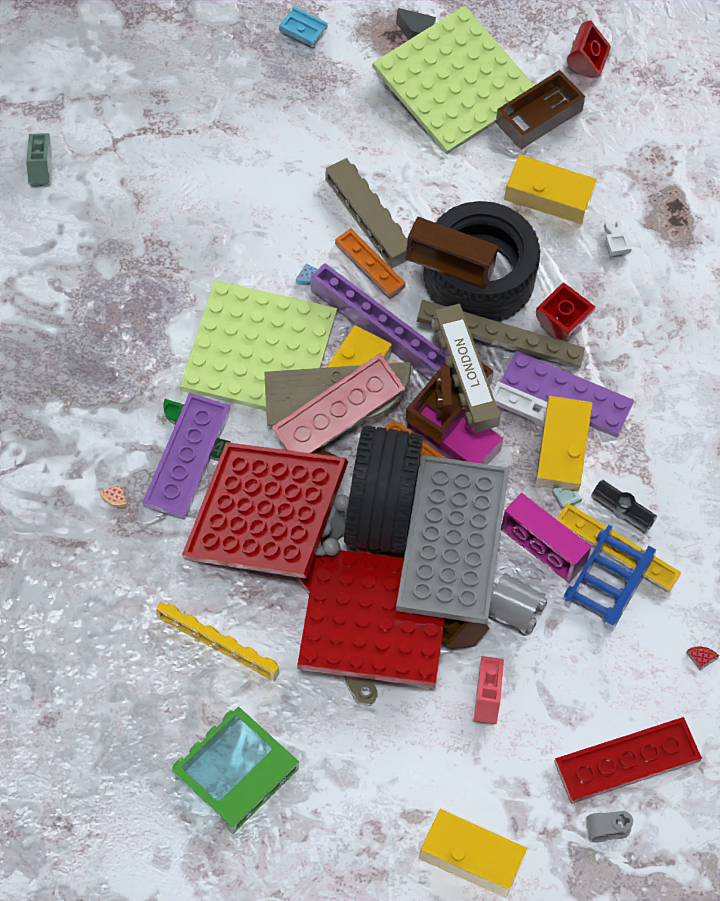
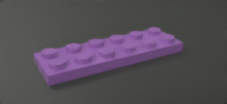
M518 351L515 352L501 380L503 384L548 402L549 396L592 402L589 426L618 438L634 403V400Z
M189 392L143 499L144 507L185 519L216 441L229 414L230 405Z

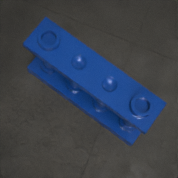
M608 524L606 530H600L596 538L598 544L574 586L569 585L563 597L566 598L565 606L568 608L574 600L604 616L603 619L606 620L605 628L613 632L653 561L656 549L649 545L646 551H638L610 536L612 526ZM607 544L636 559L635 562L638 565L635 570H628L599 555L604 545ZM594 563L624 577L625 581L628 582L625 588L617 589L589 574ZM585 581L615 597L614 600L617 601L613 608H606L578 593L583 582Z

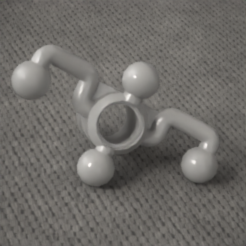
M344 494L338 495L335 498L321 538L325 537L326 540L322 546L320 540L315 553L317 556L326 554L333 556L340 550V543L336 538L345 532L346 518L341 512L347 511L349 497Z

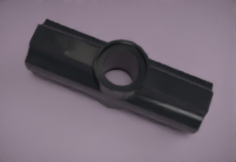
M603 479L596 485L591 494L592 497L612 509L617 518L627 519L645 532L649 531L657 519V515L636 502L635 497L631 493L621 492ZM620 504H626L628 508H624Z

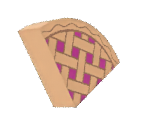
M121 485L100 491V496L104 502L117 508L128 507Z

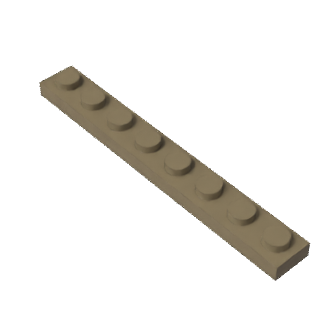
M422 300L416 321L432 326L431 320L434 319L435 310L445 308L446 306ZM463 312L471 336L474 339L580 369L582 365L585 347Z

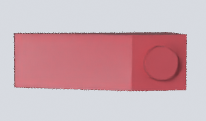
M481 656L474 721L497 724L501 701L504 659Z

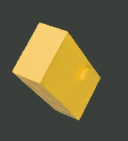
M519 154L506 186L504 200L582 225L594 194L597 179Z
M354 325L327 367L363 365L379 353L388 362L391 357L392 344Z
M549 396L535 486L552 489L561 487L573 492H579L592 402Z
M439 809L420 850L419 859L501 897L507 898L525 857L527 847L443 809Z

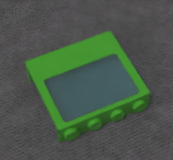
M239 706L234 711H228L222 719L223 722L217 727L213 726L206 733V738L201 743L196 742L190 748V753L184 759H178L172 767L173 779L175 781L180 779L226 822V828L232 834L299 770V761Z

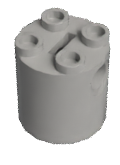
M504 573L493 580L489 616L520 630L523 634L526 632L532 633L537 623L535 616L538 612H543L548 602L545 598L546 594L534 590L524 582Z

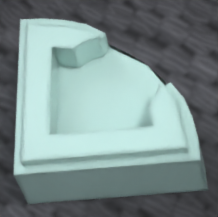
M561 487L552 489V494L562 510L567 503L573 506L582 501V497L575 491L573 492Z

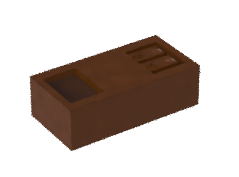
M559 70L498 108L496 124L522 150L583 111L585 95ZM519 116L529 128L523 131L513 118Z
M417 216L408 235L405 260L485 289L495 268L498 246Z
M482 363L490 386L494 370ZM450 368V378H451V375H453V373H452V370H451V368ZM435 374L406 408L405 421L439 444H442L465 416L466 410L464 406H460L458 394L460 393L458 387L454 388L451 379L452 409L451 416L440 427L420 413L426 406L436 412Z

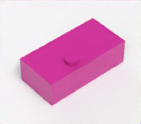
M428 406L420 412L438 426H442L441 417H437L436 412ZM465 416L442 444H439L407 422V428L410 431L421 434L424 442L447 459L489 464L502 448L503 437L491 428L474 433L471 425H467Z
M522 492L504 510L501 531L570 584L586 565L591 546Z

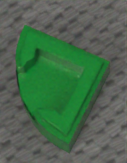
M164 399L165 417L170 423L176 425L184 404Z

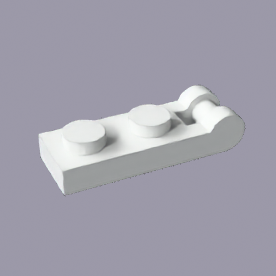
M499 381L497 382L492 394L498 407L527 418L538 426H544L546 401ZM534 407L539 409V412L533 411Z

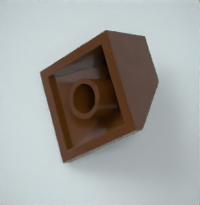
M445 618L441 643L450 648L475 645L490 628L487 624Z

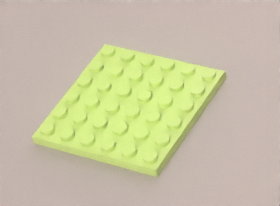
M466 6L461 7L372 64V68L446 155L495 124L498 108L535 86Z
M214 280L180 384V391L266 411L264 372L321 368L337 314V308Z

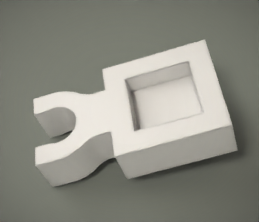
M616 220V228L610 227L609 222H605L604 229L607 233L605 240L610 256L631 253L632 248L627 232L620 231L621 221Z

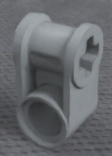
M626 811L594 813L586 817L590 841L595 843L626 838L630 835L633 826V817ZM618 822H622L625 828H622L621 824H618Z

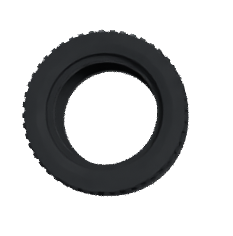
M467 202L443 213L435 223L497 245L498 250L507 256L514 269L500 279L489 281L486 288L483 289L424 267L423 280L431 300L436 304L446 307L460 304L463 312L497 322L514 316L531 298L539 268L541 249L538 242L539 239L532 225L518 212L508 206L495 202Z
M368 425L362 427L347 508L344 543L346 545L355 547L358 545V547L366 549L369 547L372 550H379L380 548L381 551L385 552L392 550V553L398 554L405 552L423 442L421 434L412 432L409 434L408 431L402 430L398 432L395 429H388L387 431V428L377 427L376 429V427Z

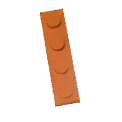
M351 228L335 239V244L389 298L405 288L406 282Z

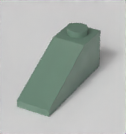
M49 133L29 134L26 159L28 184L43 185L49 183Z

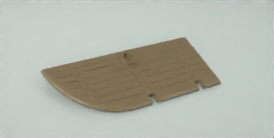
M411 362L388 363L406 390L411 375ZM362 365L264 372L267 427L274 426ZM405 391L362 420L376 417L389 410L397 403Z

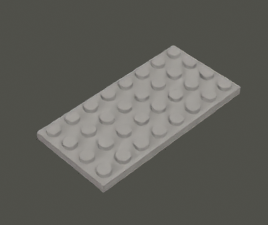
M426 455L421 456L396 611L481 624L488 623L509 467Z

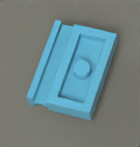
M296 7L292 8V11L288 13L279 25V31L311 47H314L323 35V31L328 28L327 22Z

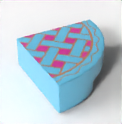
M306 263L297 276L296 283L301 285L311 283V276L318 269Z

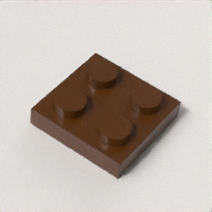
M450 365L441 366L440 374H436L437 417H441V425L451 416Z

